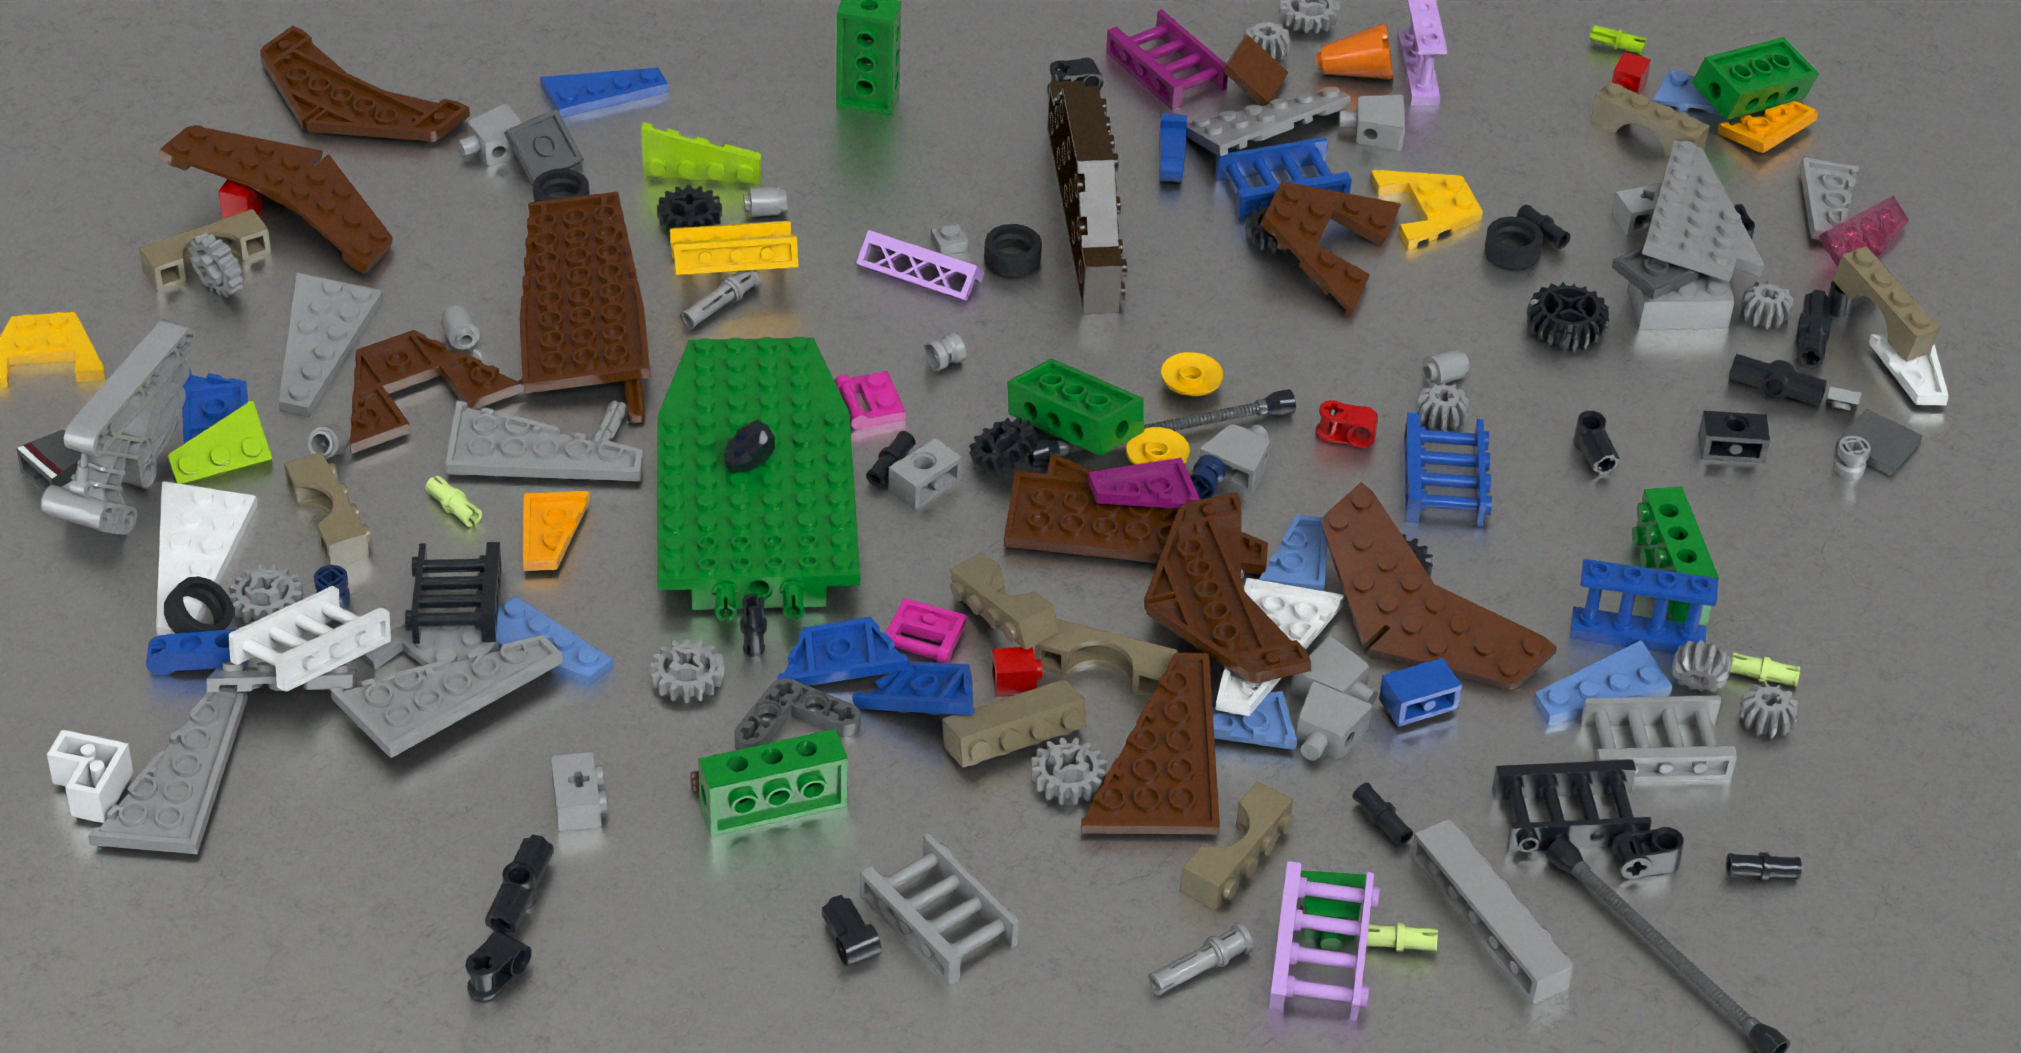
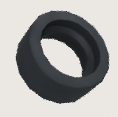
M562 168L546 171L539 175L533 183L534 202L561 199L548 196L558 191L573 192L575 195L570 197L590 195L589 181L583 174L571 169Z
M1513 216L1502 217L1493 221L1487 228L1484 252L1489 260L1501 267L1509 269L1528 268L1534 265L1540 258L1543 233L1530 220ZM1515 239L1526 243L1527 246H1510L1502 243L1500 240Z
M1004 224L993 228L985 239L984 260L986 266L993 272L1007 277H1021L1033 273L1039 267L1041 261L1042 241L1040 235L1033 229L1019 224ZM1013 246L1025 249L1027 252L1007 254L999 251V249Z
M200 576L188 577L180 582L167 596L164 602V616L168 626L175 634L226 630L233 619V605L225 590L211 579ZM189 596L203 602L211 611L214 624L201 623L193 618L186 610L183 597Z

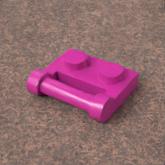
M888 371L853 378L848 375H840L834 380L849 410L850 424L854 429H864L906 421V411ZM854 393H861L869 412L861 409Z
M903 598L886 630V634L893 640L894 647L897 649L934 658L937 663H949L953 650L966 627L967 615ZM901 632L913 636L941 643V645L937 646L934 644L901 636L900 634Z

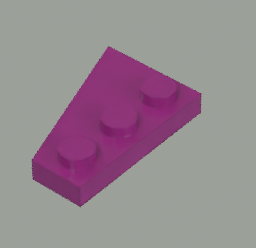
M1181 457L1088 472L1089 486L1096 502L1100 504L1179 509L1185 503L1200 500Z

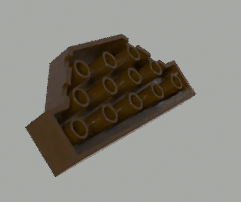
M1084 81L1050 82L1047 131L1083 314L1119 313L1120 300H1125V284L1122 282V277H1127L1126 258L1121 259L1123 257L1122 239H1118L1119 223L1117 214L1121 213L1120 196H1116L1117 182L1115 172L1118 171L1119 160L1118 154L1114 153V135H1109L1111 132L1110 117L1106 116V98H1101L1099 86L1085 87Z

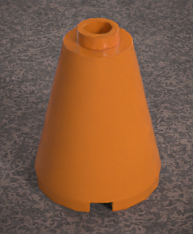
M1386 23L1373 26L1321 46V52L1316 53L1318 70L1323 69L1324 75L1381 80L1393 79Z

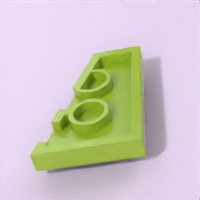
M253 399L167 455L174 482L184 485H191L268 464L273 459Z

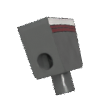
M66 430L54 432L16 448L21 473L43 492L50 485H66L72 481L71 476L72 474L75 475L77 471V465H79L77 462L81 459V452L65 447L64 434Z

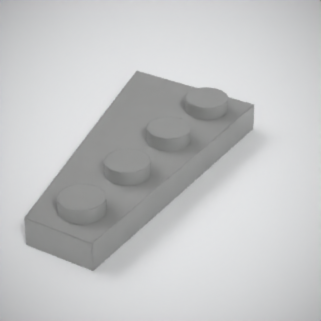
M1803 157L1799 167L1811 239L1840 244L1845 230L1848 208L1851 203V195L1859 167Z
M230 661L223 662L222 667H218L207 678V692H219L221 685H234V688H237V692L252 691V689L261 688L262 684H269V688L273 689V691L281 689L277 688L276 667L267 662L257 663V667H244V663L235 665ZM343 664L304 683V689H334L342 686L343 689H353L357 683V669H348V664Z

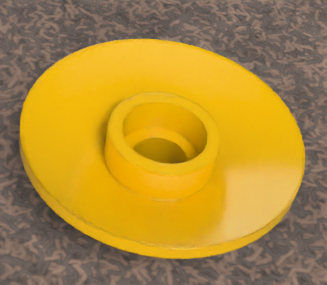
M1183 352L1169 357L1163 363L1161 378L1164 384L1174 392L1187 396H1201L1219 388L1223 381V369L1215 359L1205 354Z
M1162 427L1145 428L1143 433L1127 442L1126 454L1134 465L1180 457L1185 464L1189 459L1190 447L1187 440L1176 431Z

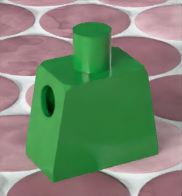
M1303 870L1300 873L1301 877H1307V881L1362 889H1364L1366 874ZM1305 896L1304 899L1297 898L1296 908L1303 910V914L1359 921L1362 903ZM1301 928L1304 937L1307 939H1320V947L1327 951L1336 952L1342 948V941H1352L1356 937L1354 935Z

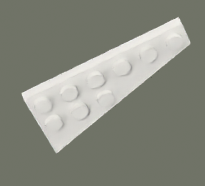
M162 481L156 620L158 636L175 634L165 619L164 602L169 593L180 582L188 577L200 576L211 579L219 585L257 507L255 495ZM183 597L186 610L193 618L201 622L207 606L196 598Z
M1246 578L1244 591L1288 638L1291 641L1297 640L1305 649L1309 647L1343 607L1345 595L1251 578ZM1224 667L1215 710L1250 716L1281 678L1253 683Z

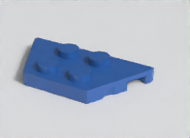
M190 369L189 378L182 386L186 393V400L182 407L184 444L248 403L246 381L234 378L226 379L211 373L206 376L207 378L192 375Z
M871 617L804 627L798 637L797 646L792 649L788 656L789 665L784 674L779 673L777 679L789 678L811 686L910 670L908 656L905 653L901 655L894 647L893 640L886 633L880 631L879 625Z
M909 661L910 670L885 675L875 681L877 685L876 690L869 694L859 691L852 696L853 703L858 709L888 710L900 713L922 712L931 715H972L974 713L972 673L969 664Z

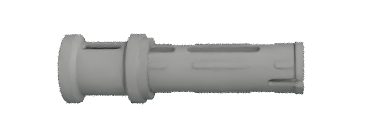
M743 270L736 272L732 276H725L722 278L718 288L704 296L689 309L680 313L682 323L687 328L693 329L697 324L714 314L730 301L737 302L741 300L745 292L751 288H758L761 285L759 272L757 270ZM711 301H714V304L709 306L704 311L702 310L704 306L709 304Z
M1237 922L1224 934L1218 937H1208L1199 949L1148 975L1149 984L1157 995H1162L1171 988L1184 983L1214 966L1222 968L1233 957L1241 953H1251L1254 950L1253 939L1247 928L1240 922Z

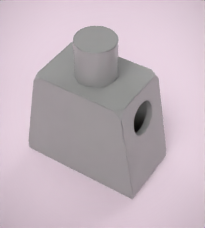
M1360 96L1357 99L1356 111H1340L1339 128L1355 129L1356 143L1359 145L1402 151L1405 133L1404 96Z
M507 103L469 120L467 123L469 137L457 141L458 150L462 157L477 153L481 160L489 166L518 160L504 132L523 122Z
M1230 424L1200 448L1199 457L1212 455L1220 459L1226 468V475L1221 482L1251 495L1268 464L1271 441L1267 438V431L1261 425L1255 424L1248 430L1236 424Z
M1329 636L1309 655L1311 671L1296 674L1292 677L1290 695L1303 701L1306 700L1313 681L1372 705L1378 695L1376 690L1367 686L1370 670L1368 663L1332 636Z
M1313 681L1297 725L1296 738L1297 743L1302 745L1300 749L1302 755L1311 761L1318 760L1321 754L1335 759L1342 758L1368 732L1373 705Z

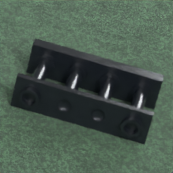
M487 542L486 555H480L478 559L427 560L426 543L419 544L418 557H412V576L415 577L412 609L405 611L406 631L412 630L413 644H420L422 627L475 625V629H481L482 642H496L502 574L500 542ZM480 572L478 576L428 577V573ZM478 589L476 594L426 595V591ZM476 607L475 612L423 613L425 608Z
M1633 759L1496 766L1492 785L1494 800L1510 799L1516 822L1511 823L1507 851L1531 852L1548 850L1550 845L1560 837H1566L1578 849L1611 847L1613 839L1621 833L1650 830L1651 818L1634 817L1627 793H1631L1636 773ZM1613 794L1619 818L1599 819L1593 795ZM1579 796L1585 820L1565 821L1559 797ZM1544 797L1551 822H1530L1524 798Z

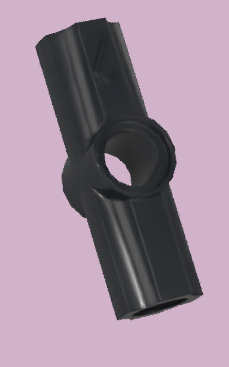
M1814 290L1809 294H1805L1803 310L1799 318L1796 340H1799L1796 360L1800 361L1803 367L1810 369L1823 364L1832 324V318H1829L1831 298L1822 290Z
M1736 354L1729 373V380L1758 388L1770 400L1777 401L1788 397L1818 407L1822 402L1827 386L1826 380L1796 372L1794 367L1784 360L1766 363L1740 354Z
M532 834L531 837L524 838L513 862L506 865L503 869V882L485 917L486 926L494 932L500 930L507 935L516 933L527 908L535 903L537 887L554 853L553 845L546 841L543 836Z

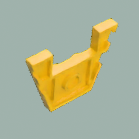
M1371 170L1370 181L1378 195L1408 192L1423 220L1400 224L1399 235L1407 250L1416 248L1418 242L1425 239L1428 242L1438 239V234L1449 230L1452 233L1477 223L1482 219L1483 211L1464 177L1461 175Z
M76 312L11 316L0 335V388H7L9 385V366L75 361L76 382L106 380L104 366Z

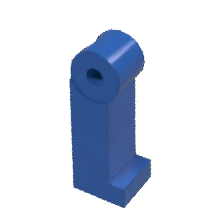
M1161 113L1159 182L1171 181L1182 183L1187 115Z
M237 629L156 636L148 643L146 667L157 675H169L179 670L217 669L222 667L223 662L230 661L229 634ZM249 660L243 662L244 667H248Z

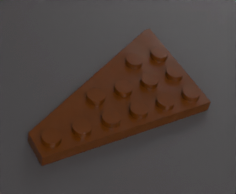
M1174 653L1166 673L1160 678L1152 698L1146 703L1136 721L1134 730L1127 737L1126 744L1119 757L1113 762L1102 787L1093 798L1091 807L1086 816L1082 818L1081 834L1219 835L1220 821L1209 653Z

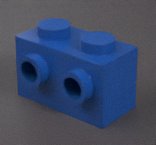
M1439 658L1382 675L1379 700L1399 727L1458 709L1462 684L1443 658Z

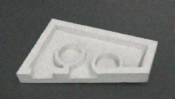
M1871 334L1869 344L1915 405H1947L1949 394L1935 345H1933L1929 354L1906 362L1888 343V334Z

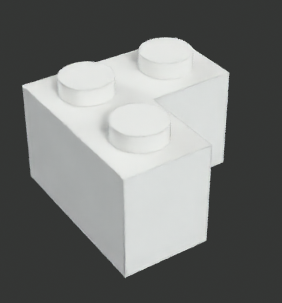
M61 730L47 753L53 784L66 786L71 816L104 823L107 819V812L114 804L116 805L134 773L129 744Z

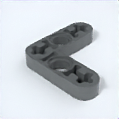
M781 678L769 686L734 731L735 749L740 750L770 743L790 717L825 731L836 729L838 736L850 737L855 735L860 729V710L851 703L796 680ZM779 696H782L781 704H779ZM811 704H820L824 708L820 711H810L806 707ZM764 713H772L777 716L770 721L759 718Z

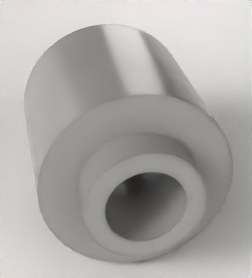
M778 186L749 188V194L743 195L745 212H750L751 218L780 216V213L787 212L785 188L778 189Z
M452 305L444 310L441 325L450 344L456 349L472 347L478 341L480 333L470 312L460 305Z
M1454 349L1428 356L1423 361L1421 368L1422 376L1429 384L1434 383L1436 385H1440L1442 381L1446 384L1459 380L1468 373L1469 360L1463 351H1456Z
M335 424L314 429L309 434L307 440L308 449L311 454L322 452L325 459L341 455L345 452L349 443L346 431L341 426Z

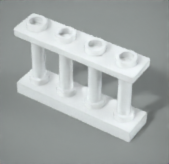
M331 586L229 634L230 662L239 665L257 657L275 666L277 688L287 692L391 642L390 612L380 607L363 616L353 614L340 607L339 589ZM333 620L343 623V625L335 629L325 624ZM310 632L318 637L306 641L298 636ZM281 644L291 648L282 654L273 650V648Z

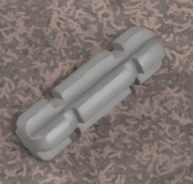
M614 400L609 404L591 441L602 443L613 439L626 414L625 403H619Z

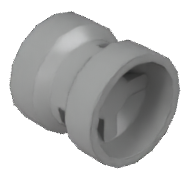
M956 332L944 335L940 341L934 339L924 344L926 361L936 372L947 368L949 363L956 364L966 359V347Z
M1858 436L1843 437L1839 442L1838 455L1834 461V472L1843 479H1860L1865 473L1866 461L1871 450L1870 444Z

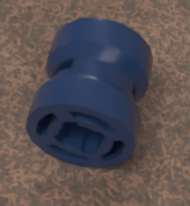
M1212 455L1199 457L1193 470L1189 473L1201 500L1211 498L1217 490L1218 484L1221 483L1226 475V468L1223 462Z
M327 565L319 568L314 574L316 593L331 586L338 588L339 604L341 608L345 609L351 601L349 588L347 587L349 584L347 571L337 565Z

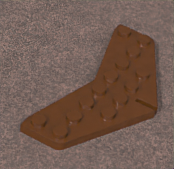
M293 25L264 45L260 50L263 66L302 129L307 127V132L436 142L470 117L469 106L460 102L443 99L437 103L388 92L348 74L312 43L311 36Z
M200 125L186 127L159 150L158 159L170 166L185 171L190 167H194L247 185L296 212L343 252L341 258L347 264L364 275L390 251L393 241L392 235L331 156L327 154L321 160L322 150L204 128Z
M1362 482L1324 515L1322 519V532L1363 650L1385 630L1387 631L1369 648L1368 655L1412 666L1443 658L1456 677L1513 690L1520 687L1556 654L1557 647L1546 637L1435 585L1374 492Z
M1237 492L1188 502L1180 506L1144 598L1146 614L1204 653H1209L1210 657L1249 682L1260 683L1311 671V660L1306 649L1297 640L1291 641L1247 595L1241 584L1242 508Z

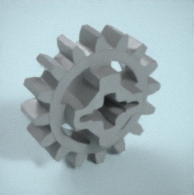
M1280 0L1279 13L1280 20H1285L1286 26L1294 25L1293 30L1300 29L1304 33L1313 30L1315 33H1319L1321 28L1328 31L1329 26H1336V21L1339 20L1340 8L1339 1Z
M207 232L189 242L191 247L188 248V251L193 255L190 257L192 266L198 272L201 282L205 286L209 287L211 291L215 289L219 296L224 295L225 298L242 289L241 283L244 282V279L239 275L242 273V270L237 262L238 260L233 257L231 248L223 243L221 239L216 241L214 234L208 235Z
M272 564L269 570H264L262 565H258V571L255 572L246 569V576H236L235 584L229 586V597L233 605L234 616H242L243 623L247 624L251 620L257 621L303 600L302 582H299L298 575L296 573L290 575L289 568L287 567L277 571L275 564Z
M686 638L684 644L680 645L676 640H673L671 648L662 645L660 647V654L652 655V663L649 666L652 687H659V695L661 696L670 693L671 701H675L678 697H683L684 702L689 703L690 697L693 696L697 700L702 701L703 693L714 695V687H721L722 677H724L722 654L715 653V646L713 645L704 648L703 640H699L696 644H691L690 639Z
M1060 738L1059 745L1048 741L1046 750L1038 748L1036 757H1032L1031 782L1036 783L1037 792L1046 790L1047 800L1056 796L1059 797V804H1063L1065 799H1071V802L1076 805L1079 797L1090 801L1091 792L1096 794L1101 788L1107 773V762L1101 759L1102 752L1100 750L1091 752L1092 744L1089 742L1084 746H1080L1077 738L1072 741V744L1067 743L1064 738Z

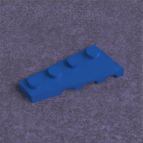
M659 68L540 77L541 88L553 108H557L561 118L669 93L668 82Z

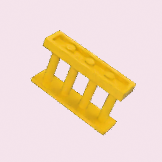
M790 221L670 228L671 258L675 262L676 275L798 267L796 234L791 235Z

